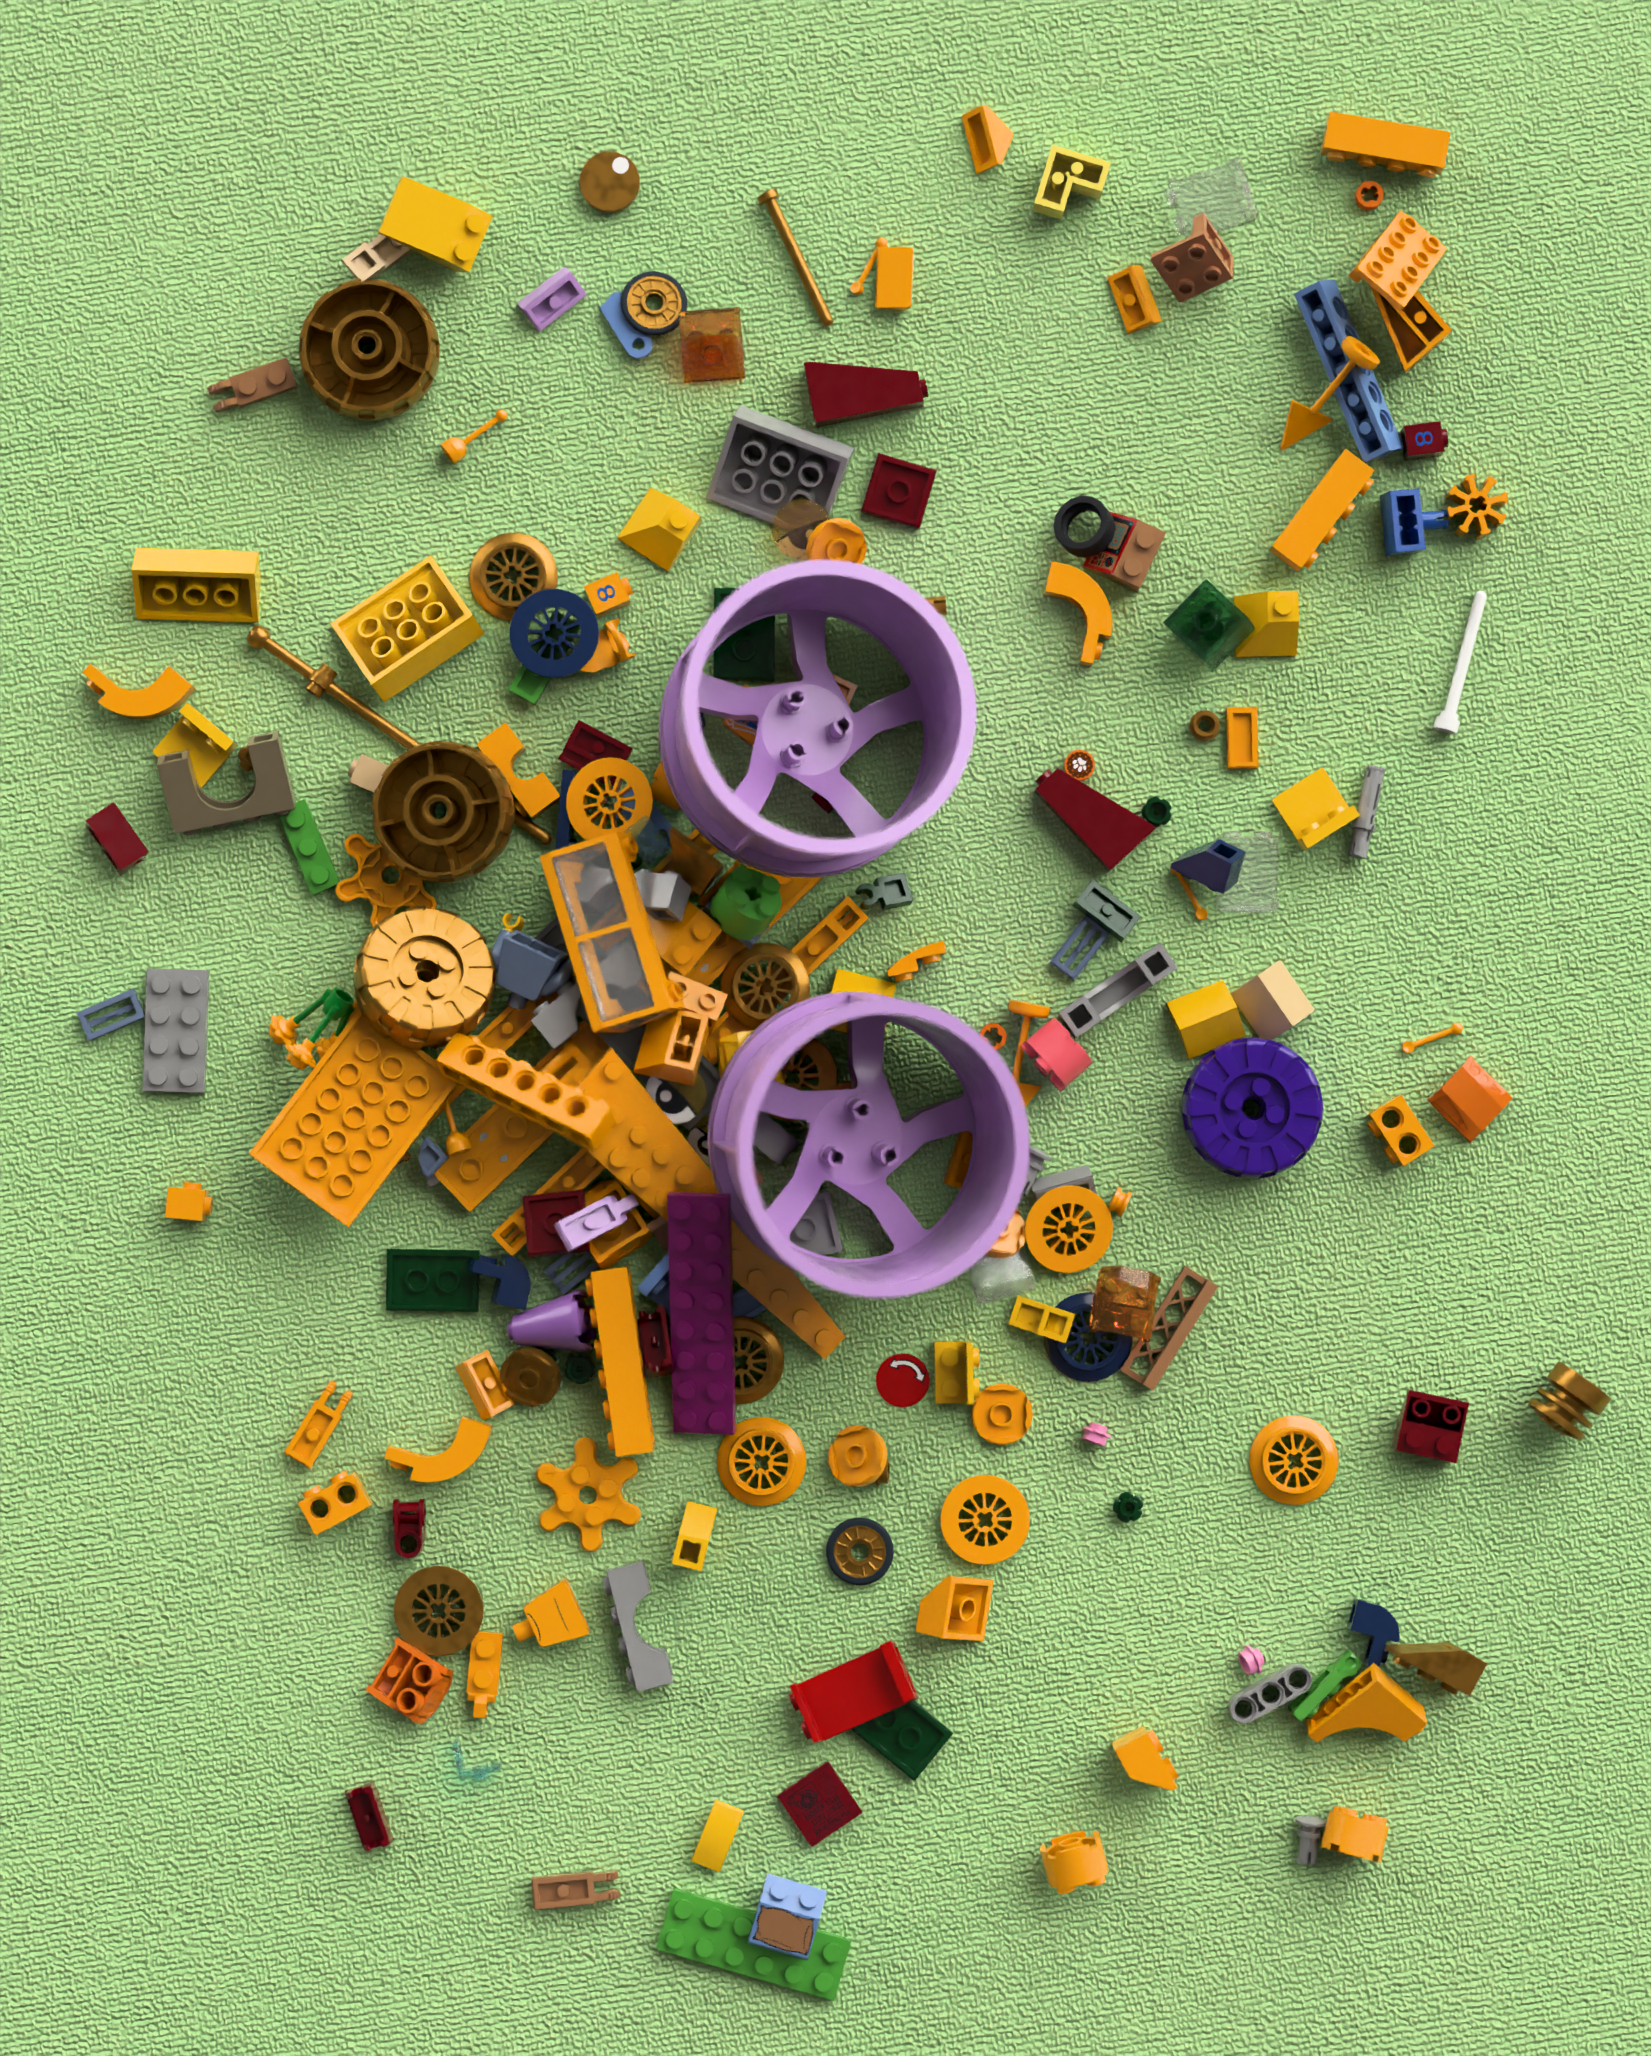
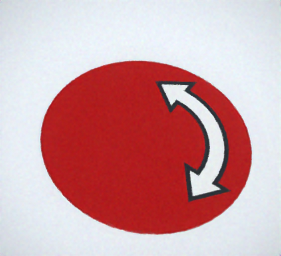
M905 1353L895 1354L887 1358L880 1365L876 1375V1386L879 1394L886 1402L897 1407H909L918 1403L926 1395L930 1383L929 1373L924 1363L917 1357Z

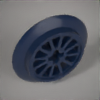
M546 589L536 592L519 605L511 620L510 642L514 654L528 670L544 677H564L577 672L588 663L598 644L599 629L593 610L581 597L570 591ZM555 608L553 621H550L546 612L547 609ZM559 609L568 611L563 619L558 622ZM540 612H543L547 624H543L535 617ZM571 615L577 619V622L564 626ZM533 621L543 629L531 630L529 627ZM551 626H556L559 631L563 630V635H559L556 642H553L551 637H546V633L551 632ZM580 626V634L567 633L568 630ZM529 634L542 635V637L532 642H529L528 639ZM566 638H579L578 646H574ZM545 642L538 653L532 649V646ZM563 643L574 650L569 656L565 655L562 648ZM548 646H551L550 659L542 657ZM558 646L563 658L554 660L555 647Z
M1085 1292L1069 1296L1056 1306V1308L1074 1314L1079 1313L1082 1327H1079L1074 1322L1072 1324L1078 1331L1076 1333L1070 1332L1069 1335L1076 1336L1075 1340L1063 1343L1044 1337L1046 1353L1052 1364L1062 1374L1074 1380L1092 1382L1113 1375L1123 1366L1131 1351L1133 1333L1129 1318L1119 1304L1107 1296ZM1083 1311H1092L1089 1325H1086ZM1099 1312L1104 1315V1318L1094 1327L1095 1314ZM1108 1319L1112 1324V1328L1099 1331V1328ZM1090 1329H1093V1336L1097 1338L1096 1342H1089L1087 1346L1083 1345L1084 1339L1080 1337L1081 1332H1088ZM1115 1332L1114 1341L1101 1338V1335ZM1078 1343L1077 1348L1071 1355H1068L1065 1347ZM1099 1343L1113 1344L1111 1352L1108 1353ZM1095 1347L1100 1349L1106 1355V1358L1098 1361ZM1083 1348L1081 1362L1075 1361L1073 1357ZM1089 1349L1094 1359L1093 1364H1085Z

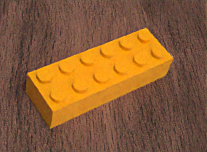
M630 1266L590 1272L591 1278L586 1279V1289L588 1297L594 1296L595 1308L590 1309L592 1328L598 1327L599 1339L594 1340L597 1359L602 1358L604 1369L599 1371V1381L601 1389H607L608 1400L603 1402L605 1420L611 1419L612 1430L607 1432L609 1450H615L616 1457L653 1452L656 1447L647 1383L644 1377Z

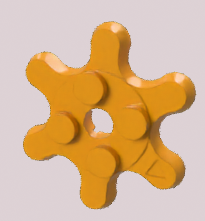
M352 834L347 837L345 849L348 854L357 860L358 870L353 877L343 879L337 884L336 894L338 898L346 902L360 897L368 899L373 907L370 918L373 928L390 914L394 915L396 910L402 906H426V909L436 910V900L425 891L423 887L424 880L405 872L388 857L381 844H371L360 834ZM389 867L397 868L400 873L398 882L394 884H387L383 880V872Z
M583 1437L578 1439L574 1445L575 1460L569 1468L560 1469L551 1463H543L537 1468L535 1473L537 1481L541 1485L551 1488L555 1495L553 1505L540 1514L539 1525L543 1530L553 1532L563 1524H573L580 1531L581 1547L587 1552H595L602 1546V1528L606 1522L618 1521L624 1526L630 1527L640 1521V1509L635 1504L625 1501L621 1493L624 1483L636 1476L638 1466L629 1457H624L611 1466L601 1464L596 1455V1443L589 1437ZM586 1486L594 1488L597 1493L596 1500L590 1504L583 1503L579 1497L580 1490Z

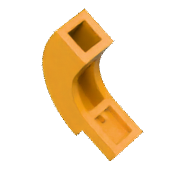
M1052 561L1044 595L1067 600L1081 611L1086 623V634L1079 665L1091 667L1093 660L1099 661L1103 643L1098 642V638L1109 640L1112 634V613L1109 602L1101 587L1088 574L1073 566Z
M89 664L82 672L89 678L86 684L99 695L103 691L105 692L98 703L113 713L130 719L147 720L169 714L180 707L196 690L194 686L170 666L165 669L153 684L141 690H126L118 687L92 664Z
M464 1416L461 1418L455 1440L446 1451L437 1455H422L390 1445L387 1448L384 1459L391 1460L390 1466L407 1471L409 1466L413 1467L410 1480L418 1482L447 1480L465 1471L480 1457L488 1443L493 1425Z

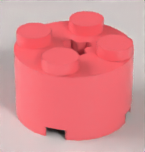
M1053 1018L1022 1043L1020 1047L1031 1059L1036 1057V1062L1033 1063L1034 1066L1044 1077L1050 1074L1049 1080L1061 1092L1088 1069L1093 1062L1081 1045L1072 1039L1067 1029Z

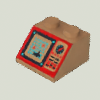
M1110 512L1115 523L1114 537L1109 546L1100 554L1086 558L1083 568L1138 593L1166 532L1138 519Z

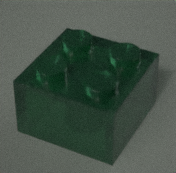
M1207 579L1163 622L1170 634L1211 672L1255 630L1250 619Z

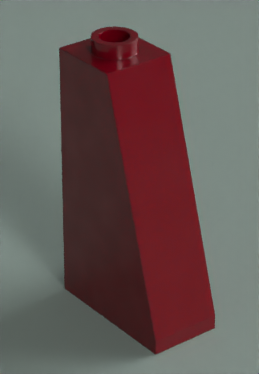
M819 362L804 363L816 428L923 407V398L928 397L925 379H919L918 371Z
M1059 768L1053 773L1048 769L1035 781L1038 784V787L1034 790L1037 796L1108 872L1155 830V827L1148 821Z

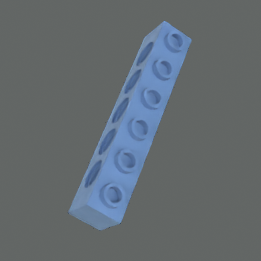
M1335 279L1318 281L1294 293L1331 383L1350 360L1342 351L1341 343L1346 336H1352L1360 341ZM1355 365L1334 392L1363 462L1378 461L1403 449L1404 446L1373 371L1365 370Z

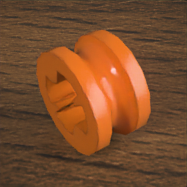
M1374 181L1363 182L1355 193L1356 205L1365 211L1376 209L1383 199V189ZM1372 189L1375 191L1373 197H1377V200H1369L1367 203L1363 200L1365 195L1361 194V192H1368Z
M997 1023L987 1024L981 1029L979 1034L985 1038L984 1034L986 1031L991 1032L990 1028L997 1029V1035L1002 1038L999 1044L996 1041L995 1046L992 1047L998 1050L1006 1042V1031Z

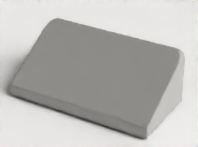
M1088 1165L1037 1178L1031 1186L1035 1202L1048 1191L1062 1186H1079L1097 1194L1093 1175ZM1069 1203L1062 1204L1063 1210L1068 1209ZM1058 1206L1051 1210V1213L1059 1212Z

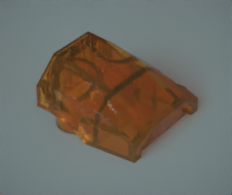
M1124 1266L1101 1267L1092 1301L1089 1331L1121 1334L1142 1339L1143 1342H1149L1153 1330L1155 1300L1161 1277L1150 1271Z

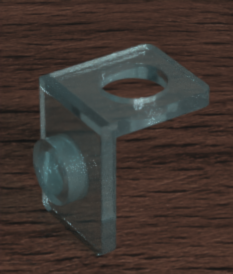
M643 816L624 831L631 833L632 837L636 840L638 854L647 865H650L671 848L670 837L667 836L665 838L648 816Z
M460 1739L453 1741L459 1778L471 1776L472 1780L485 1779L490 1777V1772L501 1769V1762L465 1768Z

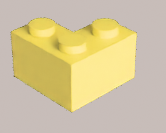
M1052 145L1034 202L1033 211L1062 220L1070 191L1100 200L1111 162Z

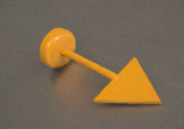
M1346 336L1343 339L1341 348L1350 359L1312 408L1291 400L1280 446L1281 450L1286 449L1333 421V418L1318 411L1355 365L1370 371L1380 364L1379 358L1370 348L1352 336Z
M1009 999V1011L1024 1015L1012 1076L1026 1107L1042 1086L1018 1082L1024 1051L1020 1045L1027 1040L1031 1017L1047 1018L1050 1015L1051 1007Z

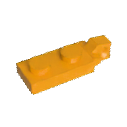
M478 1631L475 1638L471 1641L466 1693H468L467 1700L474 1701L473 1717L475 1718L487 1717L488 1702L495 1703L496 1695H498L504 1635L501 1632Z

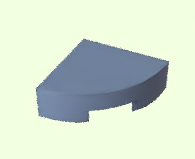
M426 1136L420 1145L419 1164L422 1173L429 1180L450 1157Z

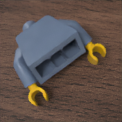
M506 913L502 918L505 929L500 931L492 948L491 955L496 967V973L498 974V985L511 991L507 1002L508 1005L515 1009H524L528 999L536 1001L542 996L552 995L562 988L575 972L571 959H566L567 953L520 932L524 927V919L519 915L516 923L510 925L513 915Z

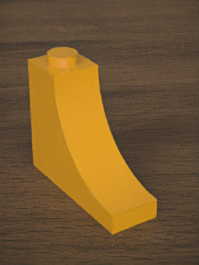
M1373 1663L1323 1703L1311 1718L1306 1719L1309 1737L1316 1743L1333 1733L1352 1728L1382 1730L1406 1742L1424 1729L1427 1725L1424 1706Z

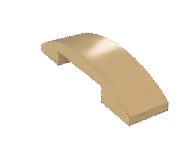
M380 234L368 244L364 242L343 258L342 263L356 279L367 282L391 268L413 250Z

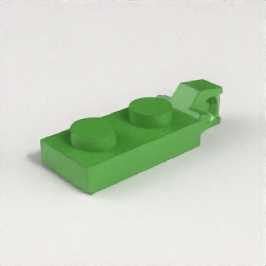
M1347 1649L1332 1665L1329 1664L1312 1681L1310 1688L1305 1693L1294 1699L1288 1706V1710L1300 1722L1304 1718H1311L1319 1710L1320 1706L1318 1704L1326 1696L1331 1697L1341 1687L1340 1682L1344 1677L1354 1676L1362 1666V1662Z

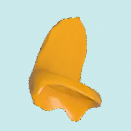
M619 618L610 620L603 625V629L599 631L596 650L588 663L580 669L581 671L597 672L605 668H611L619 662H626L636 656V653H628L629 643L625 635L617 630Z

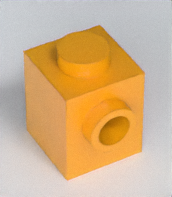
M183 1182V1188L168 1187L165 1218L206 1221L207 1215L212 1214L213 1197H209V1190H201V1183Z

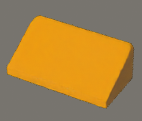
M913 247L877 248L876 309L906 311L911 308Z
M1132 265L1107 277L1128 334L1162 322L1141 265Z
M488 1349L455 1367L482 1420H486L516 1404L506 1393L507 1389L504 1383H501L500 1372Z

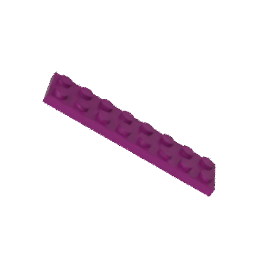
M669 1192L667 1194L671 1353L675 1371L672 1372L673 1432L734 1435L736 1432L731 1194Z

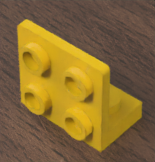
M186 703L179 711L183 716L156 746L153 753L158 757L189 750L195 776L202 789L239 745L193 706Z
M1324 768L1318 769L1272 799V803L1303 851L1359 816L1353 805L1351 807L1347 805Z
M971 1341L934 1342L935 1403H967V1405H974V1398H980V1381L978 1378H974L973 1367H979L978 1347L973 1348Z

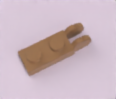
M287 357L229 377L230 380H223L207 387L209 395H217L233 389L235 393V398L221 400L213 406L217 413L238 406L242 408L298 388Z
M593 1871L532 1877L534 1910L596 1904V1901L620 1898V1890L607 1889L595 1892L594 1884L597 1881H613L618 1879V1871H599L595 1873Z

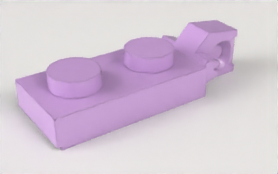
M633 1194L620 1201H617L615 1195L612 1197L607 1196L554 1224V1227L566 1249L570 1252L621 1226L628 1220L625 1213L631 1211L639 1204Z

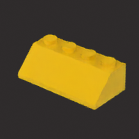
M136 548L131 572L137 619L259 622L261 582L259 551Z

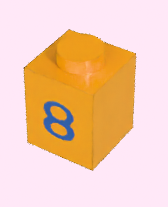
M618 572L584 586L597 618L631 604L628 597L633 594L627 577L620 579Z

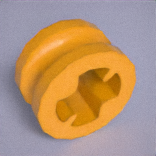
M1117 1187L1108 1205V1210L1110 1212L1115 1211L1117 1216L1121 1218L1132 1193L1129 1191L1123 1193L1121 1188Z

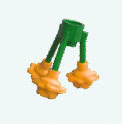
M334 988L332 991L327 989L318 1000L296 1017L292 1016L287 1020L281 1015H272L270 1017L269 1035L276 1044L285 1045V1048L289 1051L285 1059L290 1061L289 1063L300 1070H304L308 1066L315 1068L316 1062L311 1051L316 1047V1052L319 1053L320 1059L324 1056L343 1031L349 1016L355 1010V1007L352 1006L354 1000L347 992L340 988ZM321 1005H324L322 1011L326 1016L309 1039L305 1038L301 1045L297 1044L296 1038L298 1035L295 1029L300 1026L302 1020ZM341 1018L336 1032H333L330 1038L321 1037L319 1041H316L331 1019L338 1020Z

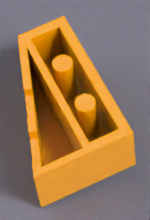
M1369 285L1406 374L1451 335L1452 329L1418 290L1402 310H1399Z

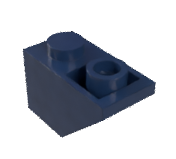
M1218 839L1186 851L1171 864L1170 868L1179 872L1185 878L1193 879L1207 886L1214 892L1224 894L1237 883L1246 852Z

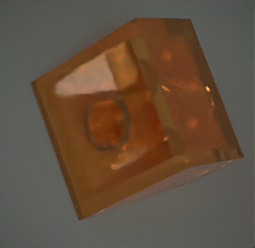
M740 307L680 311L679 326L684 383L745 379Z

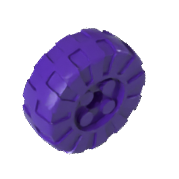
M1242 1038L1229 1041L1214 1048L1194 1067L1183 1091L1182 1120L1190 1143L1208 1164L1221 1172L1235 1177L1259 1179L1286 1171L1308 1153L1317 1139L1322 1124L1323 1100L1320 1085L1314 1072L1300 1055L1287 1046L1269 1039ZM1247 1100H1254L1259 1106V1112L1254 1117H1248L1243 1112V1105Z

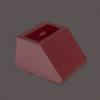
M1408 1390L1397 1418L1391 1448L1401 1452L1457 1463L1469 1403Z

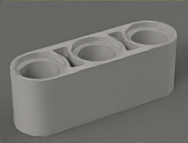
M758 1111L753 1144L780 1166L799 1142L763 1111Z
M1300 1663L1288 1664L1233 1694L1228 1701V1711L1235 1721L1249 1723L1305 1693L1312 1684L1311 1673ZM1299 1670L1304 1672L1305 1677L1302 1684L1293 1686L1289 1683V1676L1293 1671ZM1269 1685L1276 1686L1278 1690L1277 1696L1270 1701L1264 1700L1262 1698L1263 1689ZM1241 1700H1247L1251 1705L1249 1712L1245 1715L1235 1713V1705Z

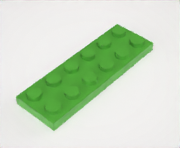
M677 1888L673 1889L657 1944V1950L829 2000H835L851 1939L817 1929L808 1960H803L748 1944L756 1911Z

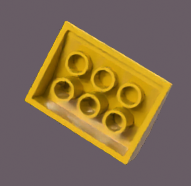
M431 555L330 623L384 703L485 634Z

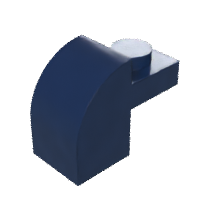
M502 1254L499 1266L496 1265L497 1259L479 1255L478 1261L469 1259L468 1272L496 1278L490 1302L526 1310L531 1283L527 1269L518 1259Z
M1354 1597L1347 1628L1370 1635L1363 1663L1367 1667L1375 1663L1380 1668L1381 1663H1386L1389 1651L1385 1650L1386 1640L1399 1643L1398 1624L1393 1615L1381 1605Z

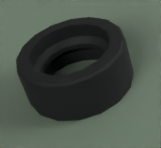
M1078 496L1068 500L1060 507L1055 515L1053 528L1055 537L1067 552L1076 557L1089 558L1100 554L1109 546L1114 537L1115 523L1113 516L1101 501L1092 496ZM1086 511L1097 513L1101 524L1096 535L1081 543L1071 540L1068 536V528L1072 520L1080 513Z

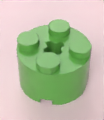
M738 866L728 875L712 898L710 904L711 915L713 919L717 917L722 924L720 928L733 938L751 940L754 936H760L781 908L780 884L774 877L766 876L757 870L749 869L745 866Z

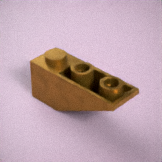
M1450 1642L1386 1645L1385 1650L1395 1655L1392 1660L1393 1662L1408 1670L1411 1665L1417 1667L1416 1674L1430 1682H1433L1435 1678L1441 1680L1440 1687L1454 1695L1461 1691L1470 1696L1487 1665L1486 1662Z

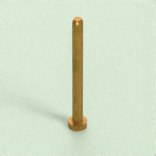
M776 188L766 191L758 196L757 199L760 205H766L822 325L828 327L833 324L832 315L776 200L780 195Z

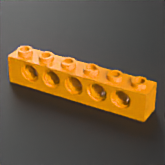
M459 1032L456 1033L436 1059L443 1076L593 1152L597 1150L615 1124L611 1107L605 1101L599 1098L593 1100L585 1096L579 1088L572 1085L567 1087L561 1084L553 1075L549 1073L541 1074L535 1071L527 1062L523 1060L517 1062L509 1058L503 1050L497 1047L491 1049L485 1046L481 1040L473 1035H468L467 1037ZM506 1074V1075H505L504 1077H502V1078H497V1077H499L500 1075ZM527 1087H532L531 1089H529V1090H527V1091H522L523 1089H525V1088H527ZM552 1100H557L555 1103L548 1104ZM577 1113H583L578 1117H573Z

